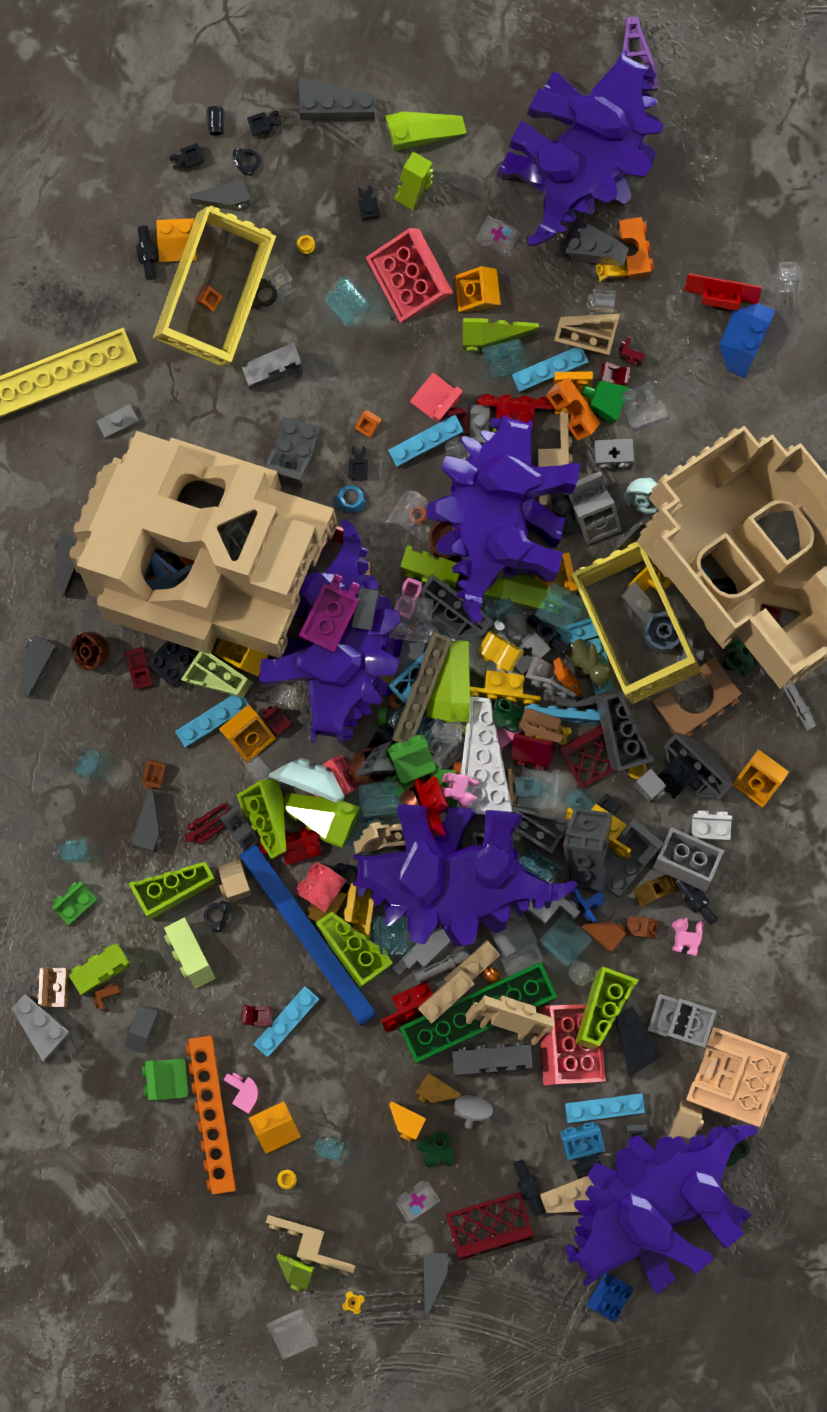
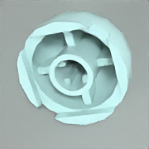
M638 478L634 480L625 492L624 501L629 507L631 505L637 507L635 511L645 514L655 513L657 508L650 501L649 496L653 492L651 489L658 483L651 478Z

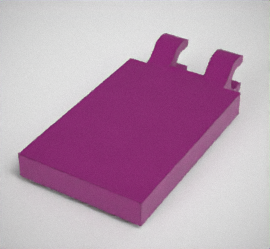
M338 574L334 575L330 586L324 583L299 634V637L335 653L360 602L355 597L361 588L355 582H352L348 592L339 588L343 578Z

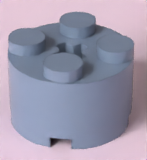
M665 611L651 616L644 629L645 643L652 650L659 653L671 652L680 643L671 619ZM666 629L667 634L662 636L660 631Z

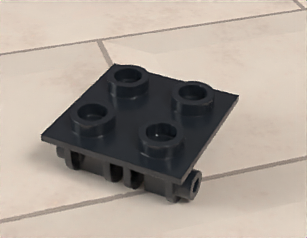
M166 641L146 665L164 679L169 686L173 687L186 673L196 656L184 646Z

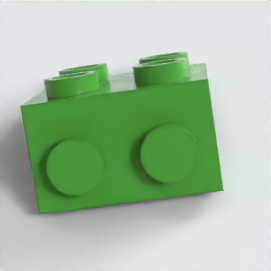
M424 735L413 736L408 741L395 743L391 748L387 749L401 783H407L436 770V765Z
M184 1059L145 1061V1066H142L143 1078H147V1085H144V1095L148 1097L149 1101L185 1098L189 1095L186 1061Z

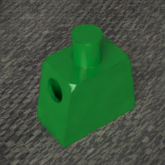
M599 381L595 384L594 388L584 385L581 395L589 398L588 405L594 414L613 424L618 420L629 388Z

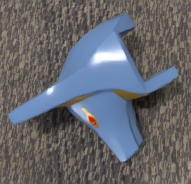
M154 553L149 563L152 568L153 577L146 579L145 582L152 590L174 588L187 578L192 565L177 571L157 553Z

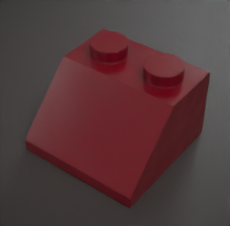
M514 733L511 759L517 766L526 767V765L534 766L533 769L545 772V769H551L556 747L552 741Z

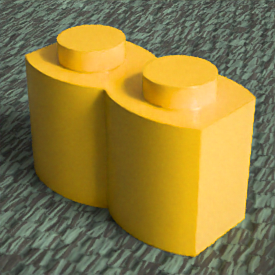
M488 631L477 650L481 654L480 658L487 662L493 661L497 664L496 668L503 672L513 671L524 652L492 631Z

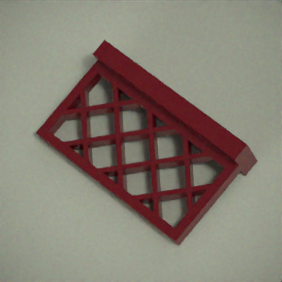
M601 725L558 747L580 789L615 771L609 768V760L598 758L601 747L606 748L605 745H602L604 735ZM594 744L599 746L596 757L585 754L588 745ZM574 753L581 754L579 766L571 764L568 756ZM584 756L595 759L592 770L581 767ZM597 760L608 763L606 770L602 773L594 771ZM580 769L591 772L589 780L583 783L578 777Z
M521 1192L445 1214L459 1261L534 1239ZM518 1197L520 1205L517 1211L507 1207L509 1200ZM497 1204L502 1207L498 1217L488 1212L491 1205ZM505 1209L515 1214L510 1224L500 1219ZM474 1210L484 1213L479 1223L469 1218ZM459 1215L465 1220L462 1226L458 1228L452 1224L451 1217ZM486 1215L496 1219L491 1229L481 1224ZM516 1216L525 1219L526 1227L517 1228L512 1225ZM467 1220L477 1225L472 1235L462 1230ZM498 1221L508 1226L503 1234L493 1231ZM479 1227L489 1231L486 1239L480 1240L475 1237ZM460 1233L471 1237L468 1244L459 1247L457 1239Z

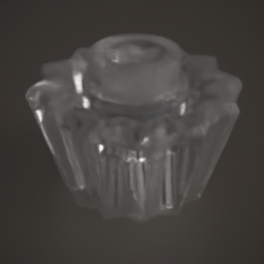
M460 435L445 443V451L447 456L466 460L467 451L461 442L462 437Z
M578 960L573 961L568 972V976L573 982L583 986L595 979L591 972L592 969L587 963H582Z

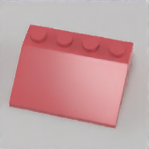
M408 228L365 257L400 323L439 304L454 294L418 228Z
M586 1004L538 1007V1013L554 1018V1028L540 1039L544 1085L606 1082L603 1041L599 1047L593 1050L575 1043Z

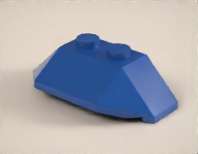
M759 303L734 310L719 343L729 372L746 378L775 310Z

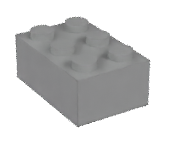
M671 827L653 869L706 892L724 850Z

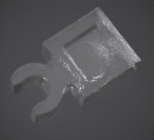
M259 684V688L265 689L264 694H257L259 699L270 697L269 703L289 706L291 686L277 684L272 685L271 689L268 686H261Z

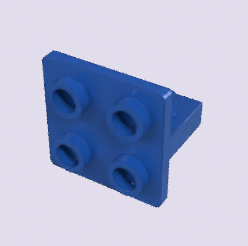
M576 888L574 890L575 894L572 895L578 906L582 904L585 908V911L582 913L587 921L596 923L597 920L590 908L593 907L595 910L604 904L603 900L606 899L600 891L584 901Z
M606 1272L586 1306L615 1322L620 1316L625 1303L630 1298L633 1287Z

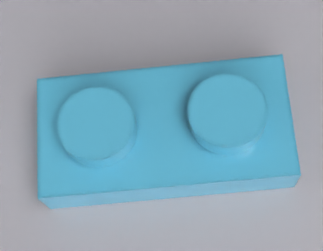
M591 618L557 628V632L561 634V639L568 646L578 639L585 641L599 636Z

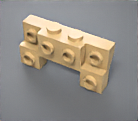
M381 822L371 823L369 828L363 830V836H360L361 839L354 842L356 854L406 849L401 824H394L390 827L389 824L381 825Z
M484 995L479 1003L474 1002L466 1013L467 1024H470L475 1019L480 1021V1028H484L491 1019V1025L516 1032L520 1041L525 1036L530 1037L532 1045H536L542 1036L550 1033L554 1028V1018L536 1013L535 1006L502 995L498 1000Z

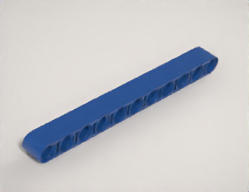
M254 844L239 856L361 1027L376 1017L377 1014L258 847Z

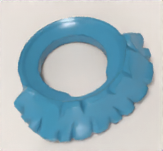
M354 485L343 487L334 499L335 506L345 513H358L366 506L363 492ZM348 490L357 492L359 496L358 501L354 505L345 503L343 495Z

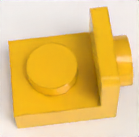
M624 262L623 266L597 263L596 272L599 276V281L628 276L626 262Z

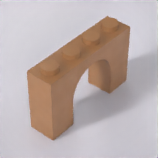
M715 657L700 667L702 672L699 674L712 692V703L706 711L697 714L684 711L669 691H666L652 701V706L673 734L678 732L691 737L694 729L697 727L702 729L709 724L708 719L713 716L716 719L724 713L723 709L728 705L733 707L740 701L741 692Z

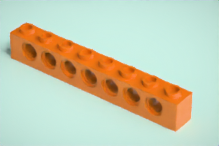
M213 1036L188 1039L189 1044H186L187 1056L191 1055L192 1063H189L190 1075L194 1074L195 1082L191 1083L193 1094H197L198 1102H194L196 1114L200 1113L201 1121H197L199 1133H203L204 1139L200 1141L201 1150L206 1152L207 1159L203 1160L204 1170L209 1172L210 1178L206 1180L207 1189L212 1191V1195L236 1191ZM199 1052H205L207 1055V1059L203 1063H199L196 1060ZM203 1071H207L210 1074L207 1082H201L199 1079V1075ZM207 1090L213 1094L212 1099L208 1102L202 1099L203 1092ZM208 1110H214L216 1113V1117L212 1121H208L205 1118V1113ZM216 1129L219 1136L216 1140L212 1141L208 1137V1132ZM216 1148L222 1152V1156L218 1160H214L211 1157L212 1150ZM217 1168H222L225 1172L222 1179H216L214 1176V1171Z

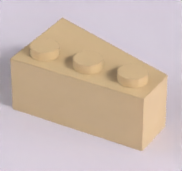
M620 313L561 317L554 341L610 355Z
M240 859L218 866L222 881L219 887L225 900L228 899L231 903L252 896Z
M681 1100L676 1117H674L668 1136L672 1138L680 1136L689 1146L690 1138L695 1137L696 1132L701 1131L704 1120H701L703 1108Z
M586 1176L542 1193L539 1196L546 1213L579 1212L574 1207V1202L576 1200H589L585 1195V1191L588 1186L594 1185L590 1178Z

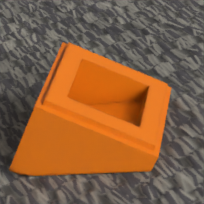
M204 285L194 301L214 312L223 296L209 285Z
M366 410L362 413L354 429L371 438L382 419Z

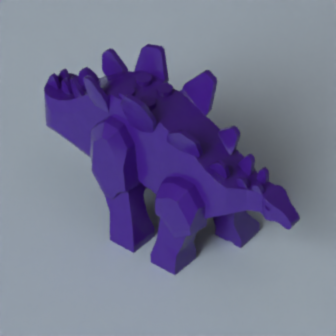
M626 50L622 52L616 64L597 83L590 95H581L555 71L551 74L544 89L539 88L529 106L527 115L532 118H550L570 126L565 132L553 141H550L529 124L521 121L511 138L509 147L516 151H522L528 157L508 151L496 176L502 180L517 177L534 186V189L543 194L544 197L542 224L538 226L535 234L528 237L527 245L530 247L550 241L556 232H566L567 227L562 222L574 223L576 221L573 210L592 215L595 212L594 198L604 203H609L614 199L620 204L625 205L631 200V193L624 175L645 177L652 167L656 153L643 139L647 134L661 133L663 124L659 122L657 117L645 113V108H651L657 104V100L652 98L645 90L652 89V84L650 83L654 81L656 73L649 65H642L626 57L628 53Z
M502 415L501 419H491L489 425L498 431H482L481 436L486 441L482 445L477 440L463 436L461 442L469 454L467 459L463 460L446 456L441 465V470L452 479L450 495L437 499L427 506V519L451 523L453 531H449L436 543V547L441 555L461 556L462 561L452 567V572L465 575L468 580L458 581L457 585L464 591H458L456 596L463 599V608L475 625H479L482 621L480 611L482 597L500 578L512 579L516 574L537 575L542 581L555 582L559 572L562 552L542 547L528 540L527 527L541 534L549 546L557 548L561 540L565 518L556 516L537 502L534 497L557 492L573 494L581 464L569 463L546 467L531 466V420L525 423L507 418L505 415Z
M343 519L341 521V526L344 530V544L325 573L306 574L299 590L301 601L293 618H304L306 622L324 583L330 586L335 574L342 576L343 581L339 588L347 592L352 582L359 584L361 588L372 590L379 588L378 582L372 575L363 574L369 570L368 561L361 557L367 556L368 549L361 546L359 534L349 520ZM378 596L372 630L352 627L353 614L335 653L314 643L302 642L287 636L288 644L282 658L275 660L261 658L259 677L261 686H272L298 680L308 681L312 715V743H316L317 735L337 737L338 743L353 739V731L347 727H357L358 723L354 719H361L362 714L369 716L372 713L368 703L379 705L381 703L380 696H391L392 692L388 686L389 684L380 677L396 674L399 665L398 657L400 656L404 638L388 633L401 621L399 611L393 610L392 603L388 597Z
M398 804L397 813L403 830L406 851L382 855L353 854V859L359 860L357 881H353V886H357L358 895L363 897L369 888L371 889V899L375 906L380 905L385 899L387 901L384 907L386 912L385 925L391 926L403 916L407 917V930L410 932V940L422 945L428 941L434 929L439 928V925H442V929L454 946L473 944L480 923L479 919L493 933H499L506 929V921L510 918V905L521 916L528 910L530 899H532L533 908L541 909L545 906L548 909L551 907L552 902L563 899L577 888L576 881H569L565 884L546 882L518 862L519 852L512 847L513 833L522 822V814L510 811L486 810L483 846L473 845L459 850L466 827L476 816V809L448 807L447 816L442 823L445 836L441 838L436 835L433 838L426 820L427 806Z
M747 1124L730 1125L726 1128L718 1126L717 1129H710L707 1138L702 1134L691 1137L689 1146L680 1136L674 1138L666 1136L658 1139L655 1150L641 1136L637 1135L628 1139V1147H624L616 1153V1171L595 1163L588 1172V1177L594 1185L588 1186L585 1191V1195L589 1200H576L574 1202V1207L584 1216L578 1218V1223L581 1226L575 1227L577 1235L574 1237V1240L578 1247L567 1244L565 1247L567 1261L569 1263L577 1261L588 1274L582 1281L583 1285L586 1286L594 1282L604 1273L638 1256L649 1285L659 1294L676 1279L668 1268L666 1256L686 1265L695 1274L714 1260L707 1250L690 1244L672 1230L673 1227L693 1222L700 1217L722 1247L728 1248L745 1233L739 1226L752 1215L747 1209L733 1205L722 1190L721 1180L728 1158L735 1145L743 1141L747 1136L757 1134V1128Z

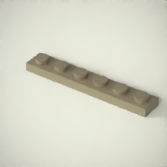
M432 632L392 737L394 741L403 743L416 735L452 641L451 637Z

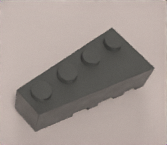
M299 77L300 120L375 119V94Z
M611 689L595 694L610 767L616 771H622L654 761L638 732L639 729L636 723H634L621 693Z
M526 1042L514 1043V1046L506 1047V1044H496L495 1048H487V1045L475 1046V1050H468L467 1047H457L456 1051L452 1052L454 1076L531 1070L533 1068L531 1045H526Z

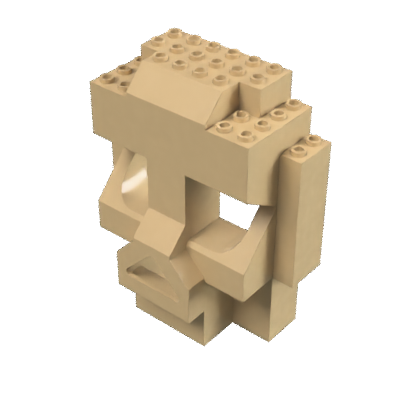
M743 426L739 430L734 428L727 434V438H719L712 448L707 446L700 452L698 457L692 456L686 461V465L683 467L682 465L677 466L671 475L665 474L658 480V484L651 489L653 492L649 496L650 501L658 509V512L646 524L647 527L640 532L641 536L637 542L662 574L671 579L703 619L706 629L722 649L740 638L781 689L791 681L795 684L827 661V475L801 443L795 447L791 445L785 450L773 434L768 438L764 436L756 441L748 429ZM793 511L799 532V552L786 560L756 523L758 520L776 512ZM711 554L735 583L738 594L721 592L704 573L701 567V559ZM763 604L796 611L799 613V617L784 628H781L766 608L760 612V606Z
M136 431L135 436L131 437L127 454L125 453L122 459L114 457L112 463L104 465L102 471L98 472L94 488H91L88 495L89 500L82 507V516L79 522L77 521L74 525L73 531L77 542L75 546H72L69 556L76 572L81 574L90 596L97 598V605L104 620L209 655L216 639L220 638L277 658H282L288 644L286 634L301 601L299 590L310 565L315 567L326 539L332 540L338 522L334 508L281 492L277 471L174 438L167 441ZM195 480L204 481L225 489L218 507L200 509L178 502L177 499L183 487ZM248 514L252 528L238 560L232 561L219 534L223 535L228 522ZM156 548L195 561L187 578L174 588L152 590L145 582V573Z

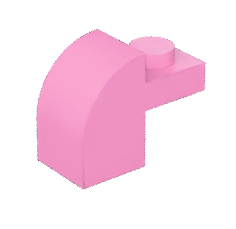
M234 1072L232 1075L227 1073L224 1081L240 1090L232 1104L250 1114L258 1100V1088L255 1082L248 1077L245 1083L241 1082L243 1078Z

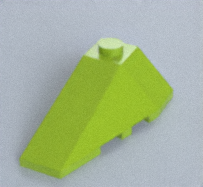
M405 111L385 116L394 152L467 135L462 116Z
M463 318V350L475 353L478 350L536 333L539 329V323L513 322L512 325H509L505 320L489 323L488 319Z
M516 574L512 579L500 578L484 594L485 599L559 614L563 597L560 593L527 574Z
M451 641L427 703L426 716L449 722H469V642Z
M259 780L237 794L242 813L245 818L248 817L250 819L252 829L258 832L261 837L260 842L270 858L274 859L286 852L283 795L278 780Z
M287 793L283 799L284 812L295 820L302 821L310 831L314 830L323 841L343 848L358 822L360 807L345 801L335 803L321 797Z
M330 912L316 922V925L358 989H361L393 964L382 947L370 941L364 934L356 931L350 924L333 912Z
M278 1253L277 1260L287 1282L292 1284L290 1288L300 1292L302 1289L307 1290L315 1267Z

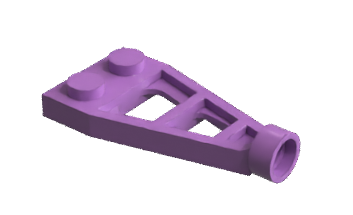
M639 18L624 19L626 30L623 51L626 50L628 52L626 57L630 59L641 57L644 64L649 65L656 73L654 81L650 83L652 84V89L645 91L658 90L657 70L641 30ZM638 39L641 51L630 52L629 41Z

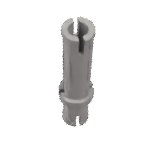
M791 681L783 689L797 712L796 716L800 717L806 731H810L818 725L809 712L811 709L809 706H806L799 691Z
M465 948L451 956L447 955L445 959L414 973L418 985L445 971L454 970L456 966L469 956V953Z

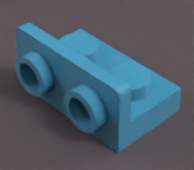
M597 1122L585 1123L583 1126L576 1128L569 1127L560 1132L567 1161L605 1151Z

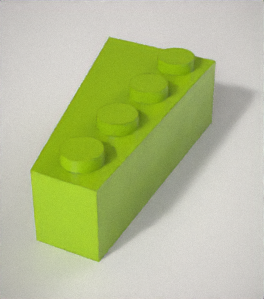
M202 862L177 871L166 872L159 876L148 877L144 880L128 884L149 920H152L211 887L217 881L206 862Z
M605 967L596 971L575 1041L576 1044L592 1050L601 1045L613 1021L620 1013L623 1004L630 996L633 987L637 984L638 979Z

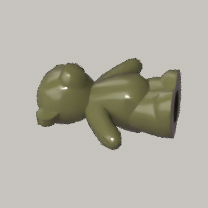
M583 639L576 640L569 646L570 651L565 656L576 666L582 668L576 672L577 677L590 675L596 688H602L611 677L610 666L598 663L597 650L594 644H591L589 650H587Z

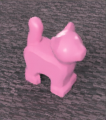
M444 773L442 782L450 783L449 788L442 787L445 797L457 800L462 808H467L477 799L475 795L465 792L468 784L472 786L478 785L479 781L477 779L473 780L471 777L463 774Z
M679 918L673 921L672 928L675 930L676 935L672 951L682 952L683 947L687 946L689 948L687 954L697 956L698 947L703 936L702 926L704 922L699 921L696 924V932L694 933L686 932L688 929L687 918Z

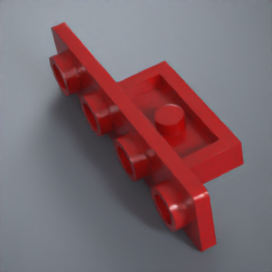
M688 273L684 290L703 294L701 304L709 307L717 306L727 310H739L740 301L753 304L759 303L762 287Z
M492 394L478 396V405L497 406L496 418L501 419L502 415H505L507 418L525 423L531 420L532 426H534L535 408L554 409L548 397L531 399L530 396H521L520 398H512L511 395L493 397Z
M435 776L428 781L421 777L414 779L415 789L420 797L419 802L422 806H427L426 819L431 833L443 838L445 832L439 813L447 807L440 781Z
M306 827L294 833H285L286 852L282 854L285 864L289 865L323 854L318 840L320 835ZM260 843L262 854L267 853L262 843Z
M427 981L391 997L398 1012L381 1019L386 1032L396 1030L398 1027L424 1016L418 1007L433 995Z

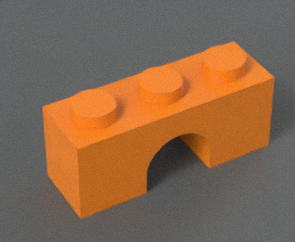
M642 217L620 220L618 228L621 243H632L638 249L635 255L627 256L625 259L628 280L650 276L651 270H654L652 258L649 259L648 252L651 250L649 240L646 241L645 234H647L646 223H642Z
M570 378L556 383L546 394L556 410L565 407L569 411L571 420L567 426L577 441L592 435L600 425V421Z

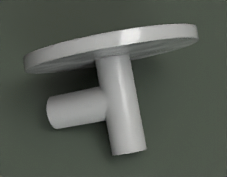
M464 1095L455 1100L454 1115L466 1119L465 1127L468 1129L472 1128L474 1121H484L492 1116V1106L480 1097Z

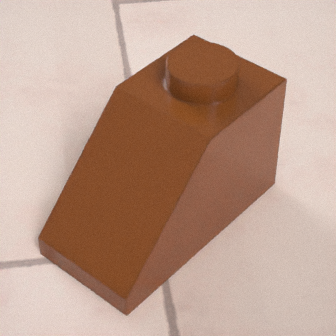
M611 921L584 924L581 927L585 933L610 953L626 935L624 932L625 928L618 922H615V924Z

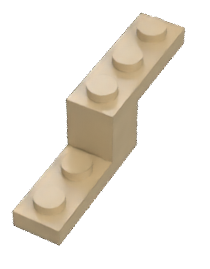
M560 411V449H538V467L560 466L573 463L572 454H569V447H572V435L568 436L567 425L571 420V417H568V411ZM550 494L538 496V502L545 508L547 503H550Z
M486 940L444 978L446 983L418 1007L430 1023H433L474 985L472 980L500 956L498 951Z
M271 1215L267 1216L266 1223H269V1228L279 1231L281 1227L288 1229L287 1233L299 1236V1233H303L297 1253L300 1262L311 1265L313 1261L319 1263L318 1267L330 1270V1267L337 1268V1273L349 1276V1272L354 1273L356 1265L318 1254L325 1231Z

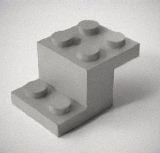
M601 471L577 480L573 494H568L573 514L581 526L586 544L588 545L622 531L615 503L606 489Z
M564 898L552 902L551 907L548 909L545 906L541 909L533 908L532 899H530L529 908L526 910L543 926L558 909L573 921L580 913L578 911L579 906L572 900L568 902Z
M659 994L647 1031L682 1043L687 1042L705 1048L717 1010L680 998L677 1000Z

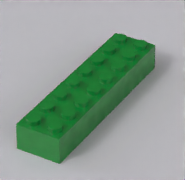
M539 962L457 1000L433 1023H430L425 1016H422L399 1027L415 1063L421 1062L496 1027L491 1025V1019L484 1028H480V1021L475 1019L470 1024L466 1023V1013L474 1002L479 1003L484 995L497 1000L502 995L530 1004L536 1008L556 999L557 995L542 963Z

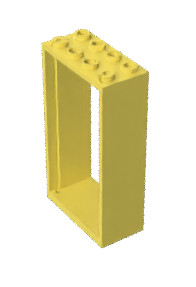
M209 206L199 211L193 223L153 339L221 367L231 363L276 236L271 234L272 232L268 229L254 227L252 222L238 220L237 216L233 214L221 213L217 207ZM206 222L258 244L221 350L168 328Z
M638 542L629 544L628 548L622 551L612 552L605 559H597L588 567H580L572 574L622 690L631 704L702 672L656 568ZM644 560L687 658L629 684L587 587Z

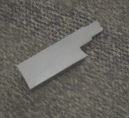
M442 925L434 929L425 944L417 943L392 969L400 975L406 968L410 970L418 962L424 969L427 968L452 943L442 929Z

